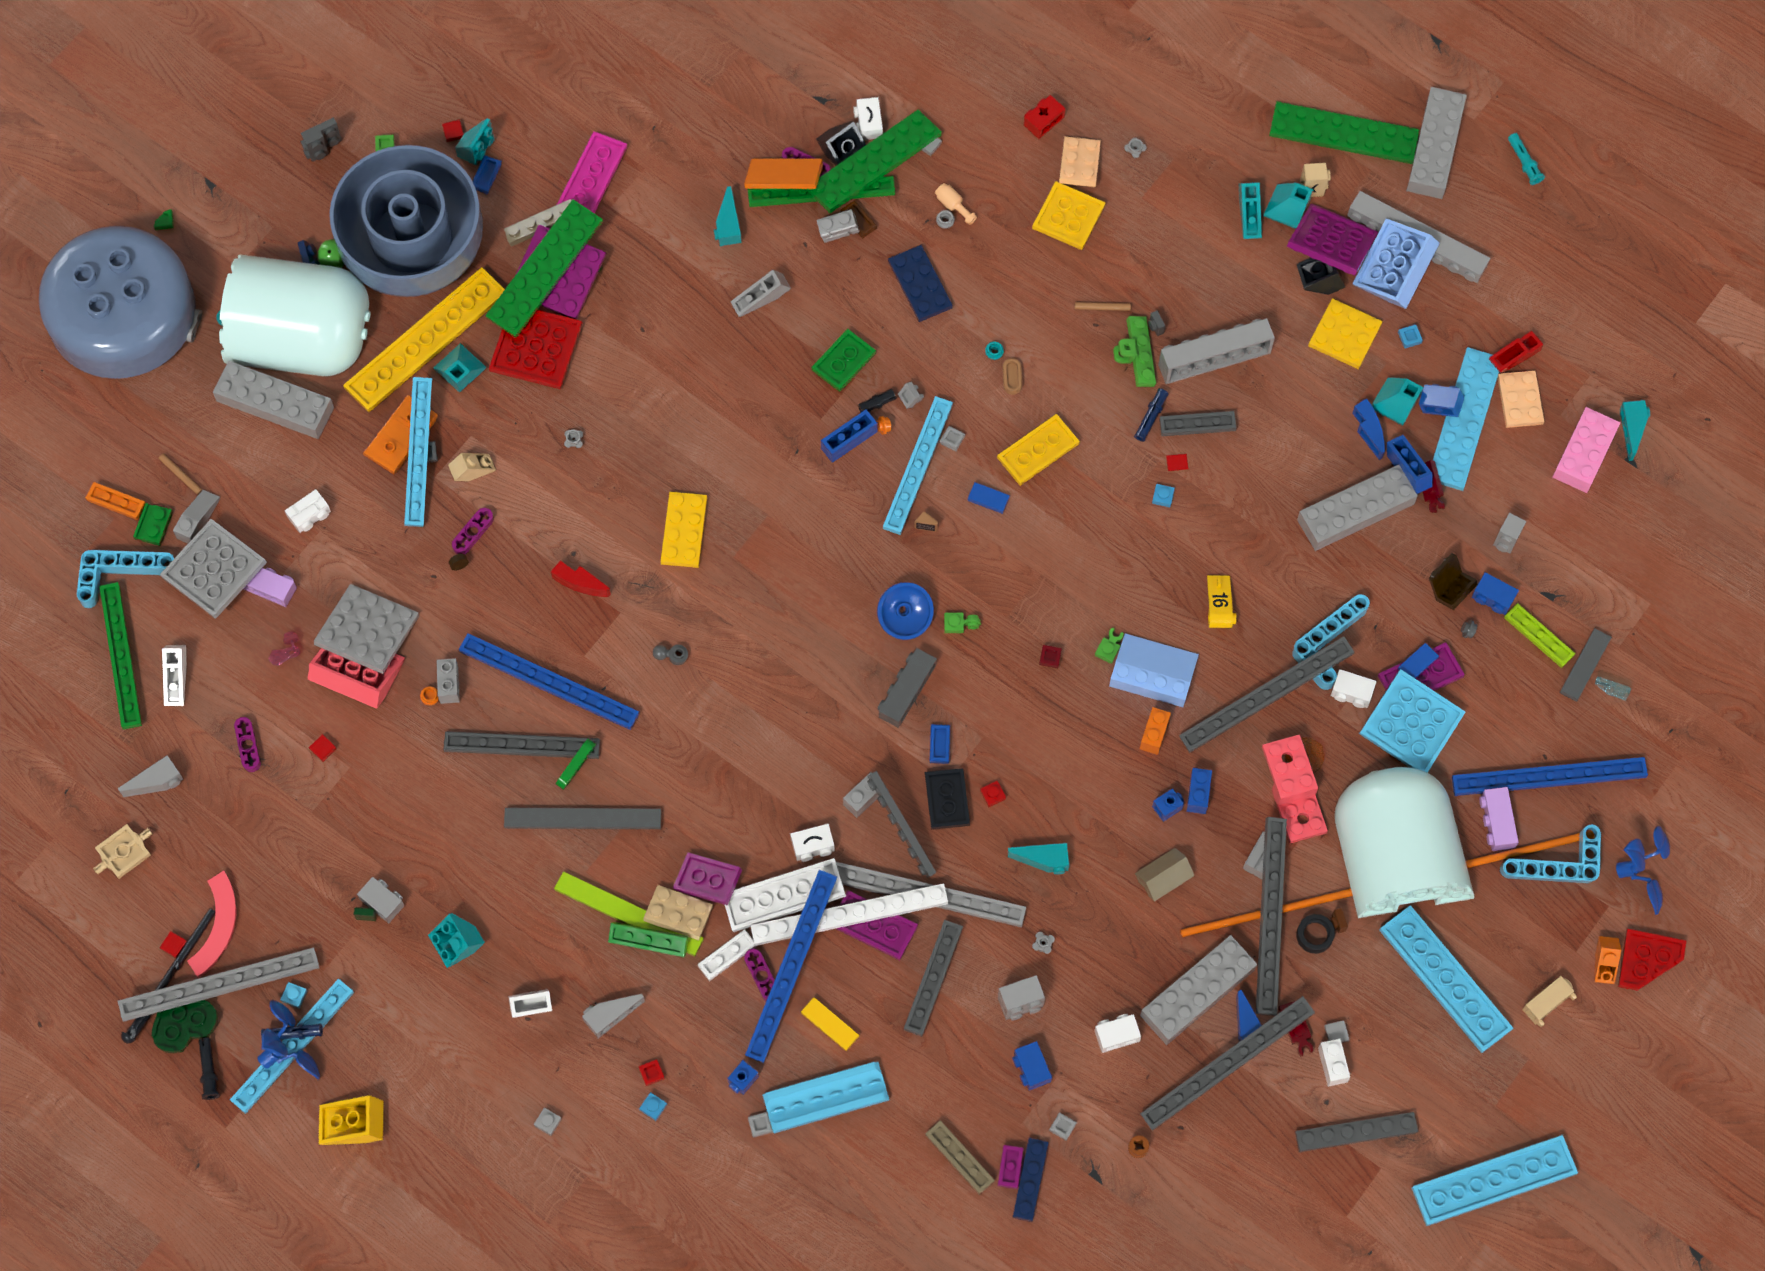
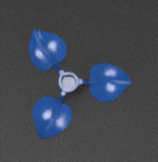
M1661 826L1655 827L1653 832L1654 843L1657 847L1655 852L1645 856L1641 840L1634 839L1623 849L1630 856L1631 860L1616 864L1619 878L1631 877L1632 880L1638 879L1647 882V892L1655 915L1659 913L1663 902L1661 887L1656 879L1651 880L1648 877L1637 876V873L1645 869V860L1659 853L1663 859L1668 858L1670 844Z
M272 999L270 1001V1009L275 1017L283 1022V1027L278 1034L269 1028L264 1030L262 1050L265 1051L257 1057L259 1063L264 1068L269 1069L276 1062L280 1064L283 1060L295 1057L297 1063L305 1071L319 1080L320 1075L317 1064L307 1052L299 1049L297 1053L288 1054V1050L280 1040V1036L288 1025H295V1018L285 1005Z

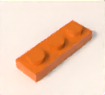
M93 482L85 497L91 503L135 520L139 519L145 506V501Z

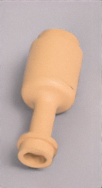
M943 183L935 191L937 199L948 210L953 211L956 209L966 218V223L971 225L977 219L974 212L970 213L961 204L963 198L950 185Z

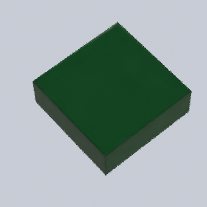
M354 908L353 915L356 920L376 921L374 909Z

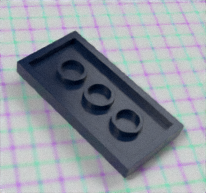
M922 245L888 258V263L919 322L953 308Z

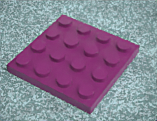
M1311 204L1291 236L1287 247L1355 276L1372 247L1378 231Z
M538 225L516 274L548 233L549 228ZM586 244L541 306L577 320L605 259L606 252Z

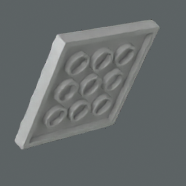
M210 519L163 570L160 576L216 619L267 561L214 520Z
M350 584L316 636L314 645L384 674L417 621L419 613Z

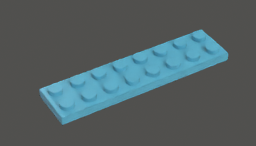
M1469 347L1466 349L1455 387L1460 388L1464 396L1459 417L1446 416L1433 457L1441 485L1461 491L1464 490L1499 373L1489 360L1492 354Z
M1411 905L1380 928L1379 931L1481 1053L1485 1052L1513 1030L1510 1023Z
M1561 1135L1413 1186L1411 1189L1426 1226L1577 1175L1578 1171L1564 1137Z

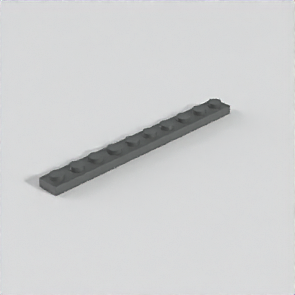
M1343 636L1179 735V738L1188 752L1191 753L1352 656L1355 652Z
M1275 817L1265 818L1255 1013L1271 1016L1277 1015L1287 825V819Z
M1302 996L1140 1115L1151 1130H1155L1314 1015L1315 1011Z

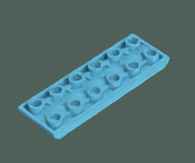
M879 1062L868 1063L763 1094L773 1134L890 1100Z

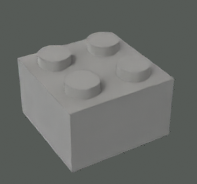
M1037 975L999 988L998 1001L1006 1020L1010 1018L1012 1021L1022 1017V1014L1028 1012L1030 1014L1041 1011L1044 1005L1045 996Z

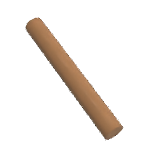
M1075 302V310L1130 311L1131 304Z
M165 454L160 455L159 460L195 494L199 495L202 489Z

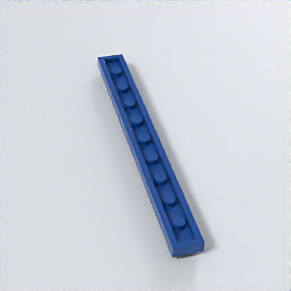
M467 633L459 648V652L626 729L631 730L639 716V711L469 633Z
M1645 757L1452 775L1451 779L1454 796L1482 794L1484 790L1508 787V791L1640 779L1647 778L1648 773Z
M822 870L818 871L745 1056L764 1063L837 876Z

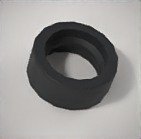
M1312 914L1301 920L1296 938L1303 950L1319 954L1325 952L1331 946L1335 938V929L1333 923L1327 917L1320 914ZM1319 923L1325 927L1327 931L1325 942L1313 945L1305 939L1304 930L1309 924Z

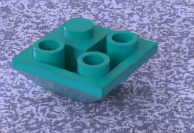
M486 118L464 133L455 147L457 157L473 165H477L479 160L483 159L487 147L491 146L494 142L490 119Z
M1299 183L1277 184L1263 216L1296 229L1311 200L1313 189Z
M460 343L433 368L460 393L486 369V366Z
M1387 378L1373 401L1372 407L1379 414L1403 426L1419 400L1424 387L1406 378Z
M453 913L448 914L428 935L447 968L474 954L485 943L476 926Z

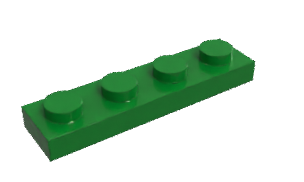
M612 922L608 942L685 957L688 936Z

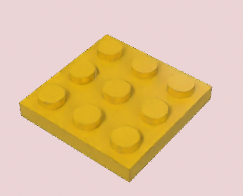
M1056 181L1032 229L1083 250L1105 207V202Z
M1332 298L1308 346L1359 369L1383 321Z

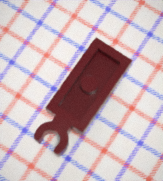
M1429 460L1425 464L1432 472V487L1423 491L1425 502H1429L1430 512L1437 513V505L1439 509H1445V504L1440 499L1444 493L1436 463L1433 460Z
M1295 1001L1279 1006V1012H1282ZM1304 1021L1288 1033L1292 1045L1298 1043L1297 1052L1300 1057L1303 1056V1047L1308 1048L1310 1054L1313 1053L1312 1044L1307 1042L1312 1036L1306 1021Z

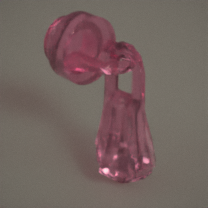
M294 631L283 635L284 644H291L292 647L283 650H272L268 659L273 665L279 666L284 661L297 657L300 654V649L294 644L299 641V637ZM293 650L295 654L289 655V651Z

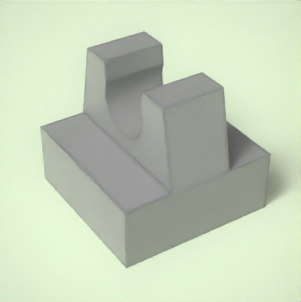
M912 382L906 383L898 393L907 409L912 408L924 398V395L919 394L917 391L919 387L913 385Z

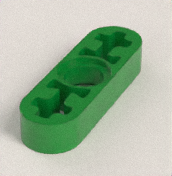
M589 738L584 742L557 780V786L563 790L568 786L595 748L596 743Z

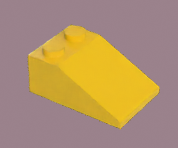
M369 1095L319 1105V1145L358 1144L383 1140V1100Z

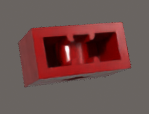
M1049 95L1046 99H1041L1033 110L1030 109L1024 115V126L1040 139L1065 117L1066 108Z

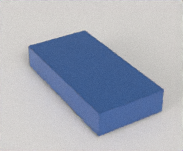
M484 155L472 181L476 191L485 194L489 193L502 163L500 160Z
M974 482L968 496V501L1003 514L1010 495Z
M1425 643L1398 667V670L1401 669L1416 679L1439 658V655Z
M931 724L930 763L949 764L950 725Z

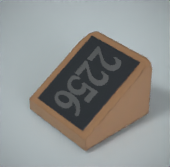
M923 511L915 520L914 528L936 532L938 530V521Z

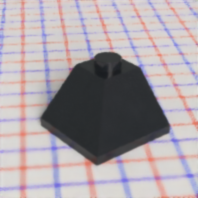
M854 121L830 128L816 138L824 154L835 166L866 146Z
M1312 258L1296 264L1305 291L1330 295L1346 288L1340 270L1336 267L1329 266Z

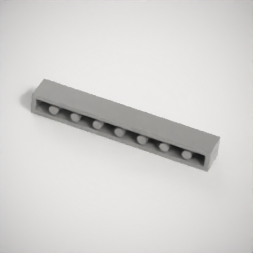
M1359 191L1349 208L1347 216L1351 220L1360 222L1378 232L1385 219H1389L1432 235L1440 244L1431 260L1435 264L1447 267L1453 273L1464 276L1468 281L1478 283L1488 267L1491 259L1488 256L1362 191Z

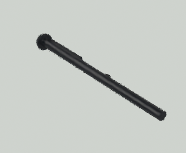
M209 908L154 991L166 988L175 972L180 970L181 964L214 917V910ZM152 1014L136 1018L128 1031L121 1033L122 1041L127 1044L133 1043Z

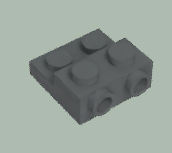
M334 117L302 132L303 140L300 143L307 160L311 158L313 162L323 159L329 154L327 147L335 146L342 141Z

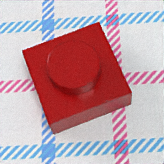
M998 781L980 788V792L988 807L1006 800V796Z

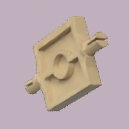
M126 824L95 847L101 855L102 862L93 868L94 871L99 875V873L108 868L120 879L151 856L145 848L143 841L153 834L147 828L138 835Z

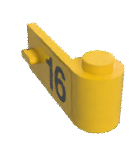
M1207 575L1208 627L1232 628L1233 624H1236V613H1233L1230 576Z

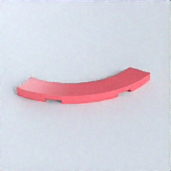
M225 871L207 881L215 899L214 925L203 947L192 958L187 960L198 978L207 973L217 963L224 950L227 949L234 932L237 908L234 890Z

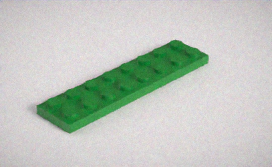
M1276 101L1269 136L1413 164L1419 129Z
M916 110L819 177L816 189H807V192L831 214L921 151L936 138L941 137L942 131L921 111Z
M572 199L485 315L486 318L517 338L603 223V219Z

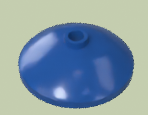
M901 582L889 587L880 597L877 606V617L883 630L890 636L902 640L913 639L923 634L931 624L934 614L930 595L921 586L910 582ZM904 606L905 611L900 613V607Z

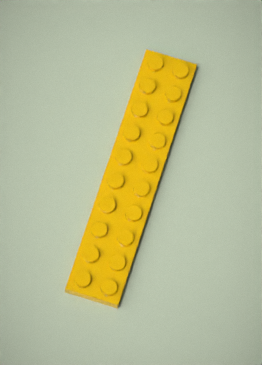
M481 267L343 385L344 389L370 412L490 310L505 289Z

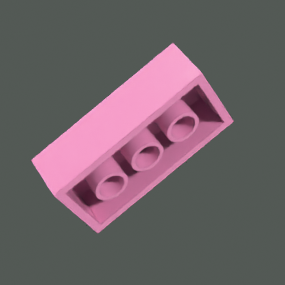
M1586 407L1552 478L1587 493L1621 422Z

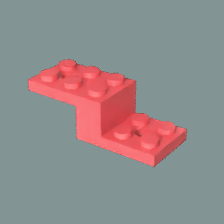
M1300 735L1263 744L1262 749L1274 781L1272 793L1281 818L1287 819L1286 834L1289 843L1327 834L1328 830L1316 798L1318 786ZM1288 754L1292 757V761L1285 763L1281 757ZM1304 815L1307 817L1308 822L1301 824L1298 822L1297 817Z

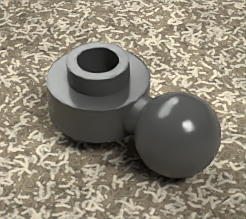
M657 645L653 649V656L657 660H663L668 657L674 665H682L688 658V651L682 645H674L670 650H667L663 645ZM679 651L682 655L677 656L675 652Z

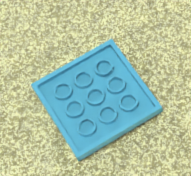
M1400 669L1359 734L1410 768L1428 773L1465 714V711Z

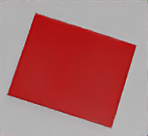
M1187 454L1166 456L1168 471L1189 469Z

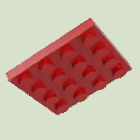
M537 310L517 338L502 329L489 366V372L561 390L582 327V321Z

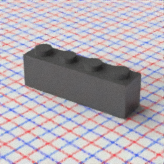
M916 648L914 653L911 652L908 655L906 667L900 669L896 677L898 679L895 685L891 684L887 691L888 697L886 700H882L877 708L879 710V718L897 728L901 726L937 665V658Z

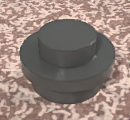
M1473 620L1464 622L1462 625V637L1472 638L1475 635L1477 624Z

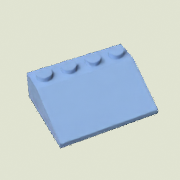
M1385 219L1353 285L1406 309L1440 243L1430 234Z
M1124 634L1109 687L1184 707L1199 654Z

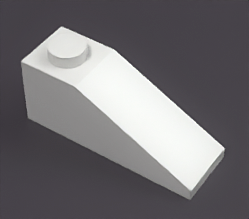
M166 645L162 648L164 706H184L187 666L186 645Z

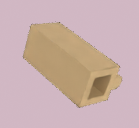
M1560 976L1527 1003L1522 1010L1535 1025L1538 1024L1542 1027L1544 1025L1542 1019L1569 997L1572 1000L1577 998L1572 989L1573 985L1569 980Z

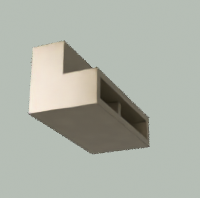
M1176 848L1135 873L1138 882L1145 888L1148 896L1153 901L1158 900L1195 876L1187 857Z

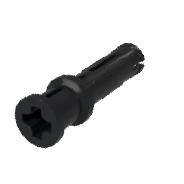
M203 1038L204 1041L202 1039L198 1040L202 1076L200 1078V1083L203 1085L202 1099L213 1100L220 1097V1093L217 1090L218 1076L214 1073L211 1038Z

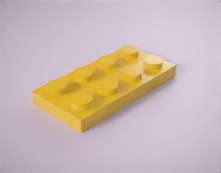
M1056 414L998 454L997 459L1021 486L1078 446L1080 441Z
M669 492L661 565L699 568L707 495Z

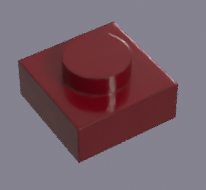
M1043 645L1039 665L1058 669L1062 648Z

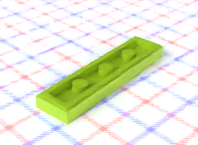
M1518 603L1505 615L1504 618L1559 667L1563 668L1576 654Z

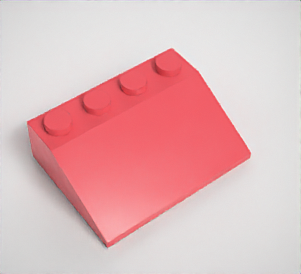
M321 648L309 663L308 680L377 709L390 690L405 661V657L395 654L384 674H381Z

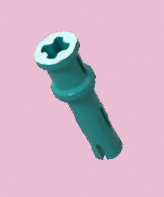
M1518 134L1510 135L1508 140L1523 165V172L1530 179V185H1536L1543 181L1545 178L1544 174L1538 169V163L1530 157Z

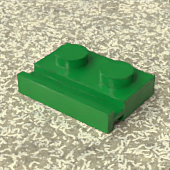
M145 503L133 538L161 546L173 514L172 509Z

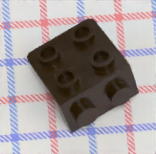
M1454 553L1445 558L1443 563L1429 577L1436 601L1452 610L1478 585L1476 579L1462 572L1457 555Z

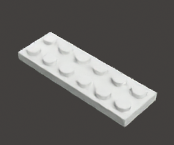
M833 858L734 890L728 906L725 905L732 931L736 932L749 928L754 924L768 922L802 911L819 870L837 876L828 902L846 897L835 859Z

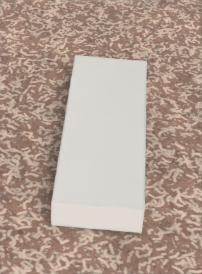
M744 929L697 964V966L706 978L711 981L742 958L748 950L754 949L756 947L754 940Z

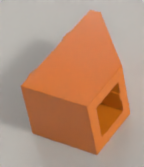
M1599 936L1595 954V982L1615 984L1621 954L1619 938Z

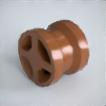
M1140 1135L1134 1136L1128 1145L1129 1154L1134 1158H1143L1149 1149L1148 1140Z

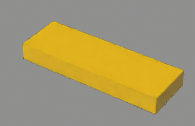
M814 997L801 1011L803 1016L845 1051L859 1037L854 1030Z

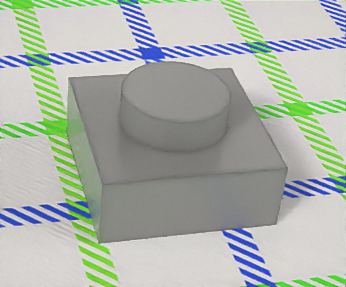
M544 1108L535 1121L534 1127L552 1136L562 1118Z

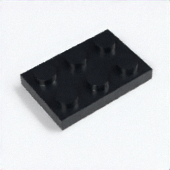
M963 768L925 772L931 830L970 826Z

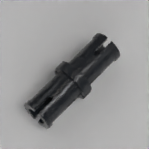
M892 389L879 395L875 394L871 399L858 404L859 410L863 412L867 409L870 412L876 408L880 409L886 403L896 400V395Z

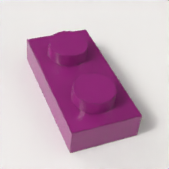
M1003 1145L998 1186L1018 1189L1023 1148Z

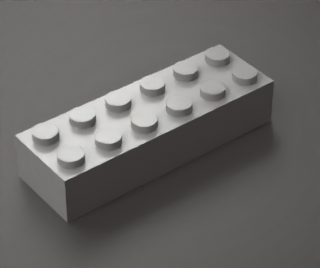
M1431 87L1406 191L1439 199L1443 198L1466 94Z
M1267 318L1263 320L1256 319L1246 325L1239 324L1229 330L1222 329L1215 334H1205L1192 341L1185 340L1175 346H1165L1161 349L1158 366L1165 384H1169L1271 354L1275 337Z
M228 361L213 391L214 397L219 403L318 440L334 409L331 398Z
M1397 465L1299 511L1297 521L1314 550L1317 551L1414 505L1418 495L1400 465Z
M1230 935L1142 1009L1140 1016L1158 1037L1168 1045L1253 973L1257 963Z

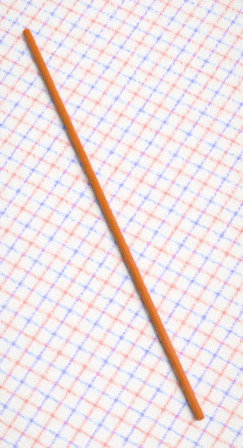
M1591 830L1586 831V836L1589 839L1594 838V833ZM1580 833L1466 860L1467 868L1578 842ZM1351 888L1282 905V913L1353 896ZM1261 910L1181 929L1180 934L1181 937H1186L1260 919Z

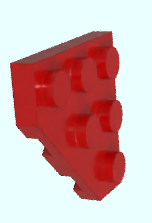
M1627 929L1618 987L1638 991L1684 960L1686 940Z

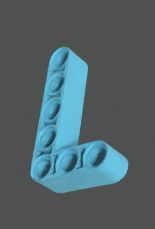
M87 550L81 556L77 597L83 607L92 608L98 602L101 573L160 575L166 568L164 564L169 561L172 562L174 557L167 552ZM95 559L94 563L88 564L89 560ZM109 560H114L112 564H107ZM129 560H133L132 564L126 565ZM153 561L151 565L145 566L146 562ZM88 577H93L91 581L86 582ZM86 595H91L89 599L84 600Z
M1362 594L1356 595L1297 640L1292 651L1294 659L1300 663L1314 655L1363 617L1370 604L1368 597ZM1361 603L1364 608H1358L1355 604ZM1346 614L1350 619H1343L1341 615ZM1331 625L1335 630L1331 631L1326 626ZM1312 637H1319L1321 641L1316 642ZM1304 648L1306 652L1300 653L1297 649ZM1330 668L1313 680L1321 689L1329 690L1334 686L1337 674L1333 668ZM1329 676L1332 681L1327 682L1322 677Z
M1591 824L1580 831L1579 863L1508 859L1500 866V873L1508 879L1591 883L1600 874V829L1596 825ZM1586 830L1593 831L1594 839H1589L1586 836ZM1586 849L1593 851V859L1585 855ZM1507 864H1512L1514 866V873L1511 874L1507 872ZM1527 865H1531L1534 868L1533 875L1526 872L1525 868ZM1546 866H1550L1553 868V876H1549L1546 874ZM1566 867L1573 870V877H1568L1565 874ZM1585 869L1592 870V878L1586 877Z

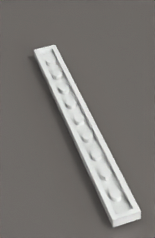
M944 884L825 909L815 933L947 905L948 899ZM801 914L751 925L755 946L792 938Z

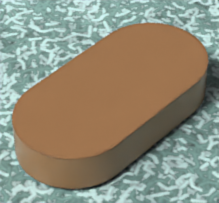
M1009 358L1003 363V388L1010 395H1016L1022 389L1021 363L1014 358Z

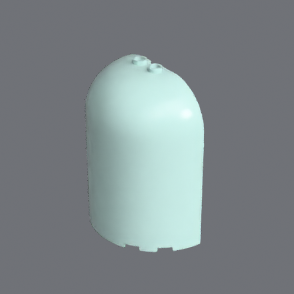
M241 254L238 255V259H234L231 264L233 272L232 274L228 273L225 282L220 312L223 329L219 331L220 344L224 348V350H221V355L225 364L231 361L248 367L316 376H333L344 372L355 363L362 350L363 340L367 338L368 330L364 328L365 321L369 322L371 316L367 290L356 276L345 269L333 266Z
M1388 768L1372 771L1354 781L1344 790L1336 804L1335 824L1358 918L1397 912L1399 905L1434 899L1435 905L1474 899V892L1450 798L1444 786L1434 776L1415 768Z

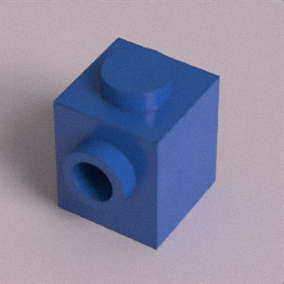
M1172 788L1155 799L1152 807L1164 822L1183 809L1184 799L1179 792L1176 793Z
M742 1060L727 1078L728 1087L736 1094L740 1092L744 1095L758 1079L759 1074Z

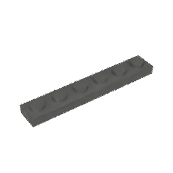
M875 771L867 776L869 787L872 791L875 790L877 792L879 804L882 808L885 807L889 813L887 817L892 825L895 824L899 830L897 834L901 841L907 843L909 847L907 851L911 858H916L919 864L917 868L921 875H926L927 878L936 873L934 867L879 774Z
M944 920L905 1023L904 1031L923 1036L963 926Z
M1411 1112L1300 1130L1295 1132L1298 1151L1305 1152L1418 1133L1415 1114Z

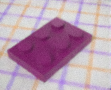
M687 853L673 888L675 891L728 906L742 869L738 866Z

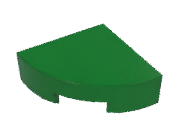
M172 209L164 211L155 220V230L174 228Z

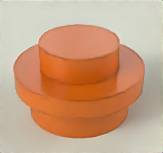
M879 416L876 421L878 423L877 431L885 435L891 431V422L888 417Z
M432 686L424 688L420 693L421 701L425 705L436 704L439 701L438 690Z

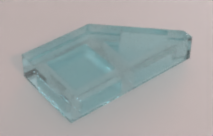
M1597 677L1595 684L1606 694L1625 701L1631 691V687L1601 677Z

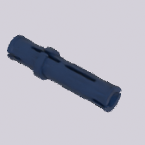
M1161 388L1157 390L1153 401L1148 405V411L1134 435L1135 439L1145 442L1158 413H1161L1163 409V403L1169 395L1166 390Z
M302 1023L298 1024V1026L287 1027L280 1036V1040L293 1038L304 1040L306 1037L322 1036L323 1026L321 1023L304 1025ZM282 1027L270 1029L278 1034ZM265 1029L261 1030V1038Z

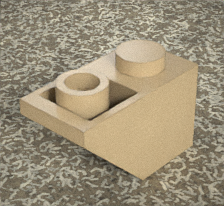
M461 453L448 465L454 481H471L496 470L489 454Z

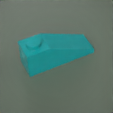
M1238 183L1243 239L1262 238L1260 183Z
M727 186L716 220V229H713L714 238L719 240L720 246L741 243V233L731 186Z
M1645 400L1623 402L1619 409L1629 461H1633L1637 453L1647 420L1650 417V409L1646 407Z
M1067 843L1008 848L1007 854L1009 858L1048 873L1053 872L1056 875H1060L1069 870Z

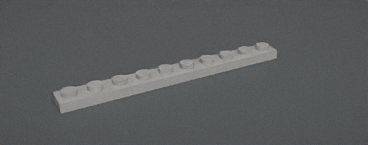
M836 862L842 884L849 887L888 896L934 886L920 881ZM945 888L948 904L937 906L938 908L1017 927H1022L1026 911L1025 906Z
M310 948L119 1000L118 1005L123 1022L318 969L319 964L315 949Z

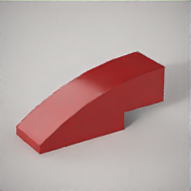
M1530 331L1522 338L1515 339L1489 357V360L1502 373L1541 351L1543 343L1533 331Z
M560 560L551 571L552 579L574 591L598 597H609L611 595L610 588L581 566L574 571Z

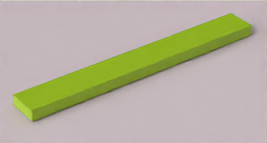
M564 871L554 888L555 891L627 925L682 935L643 921L646 910ZM688 937L686 953L695 957L704 938L700 937L699 940Z

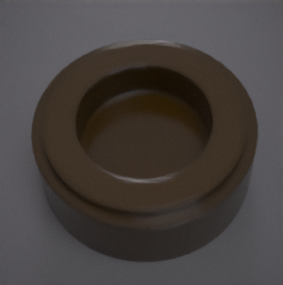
M457 554L451 557L448 563L452 570L457 571L465 568L469 561L465 554Z

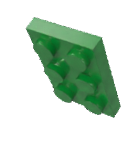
M847 329L811 367V370L837 391L841 392L876 354V350Z

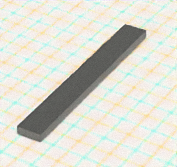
M445 731L443 750L444 752L574 758L588 738ZM589 738L596 743V746L587 759H599L600 738Z
M505 808L504 828L661 829V809Z

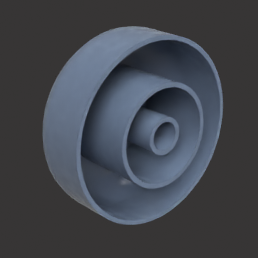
M413 145L394 146L378 150L354 164L342 177L335 189L330 206L331 230L342 261L350 272L363 284L387 295L399 297L421 296L436 292L450 285L471 265L476 257L482 238L483 218L478 195L471 178L452 158L427 147Z
M109 226L94 229L69 241L54 255L47 265L39 287L41 318L56 349L74 367L88 374L103 378L134 377L147 373L167 362L186 341L188 332L193 324L196 309L193 287L177 254L157 236L147 231L127 226Z

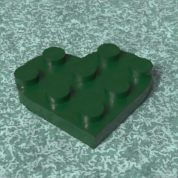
M201 1000L157 1012L151 1034L154 1044L166 1053L183 1052L192 1039L210 1037L217 1026V1010L210 1002Z

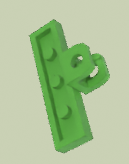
M1129 316L1126 319L1129 339H1121L1118 342L1119 345L1113 348L1114 360L1124 364H1131L1133 361L1136 387H1154L1156 379L1147 319L1143 316Z

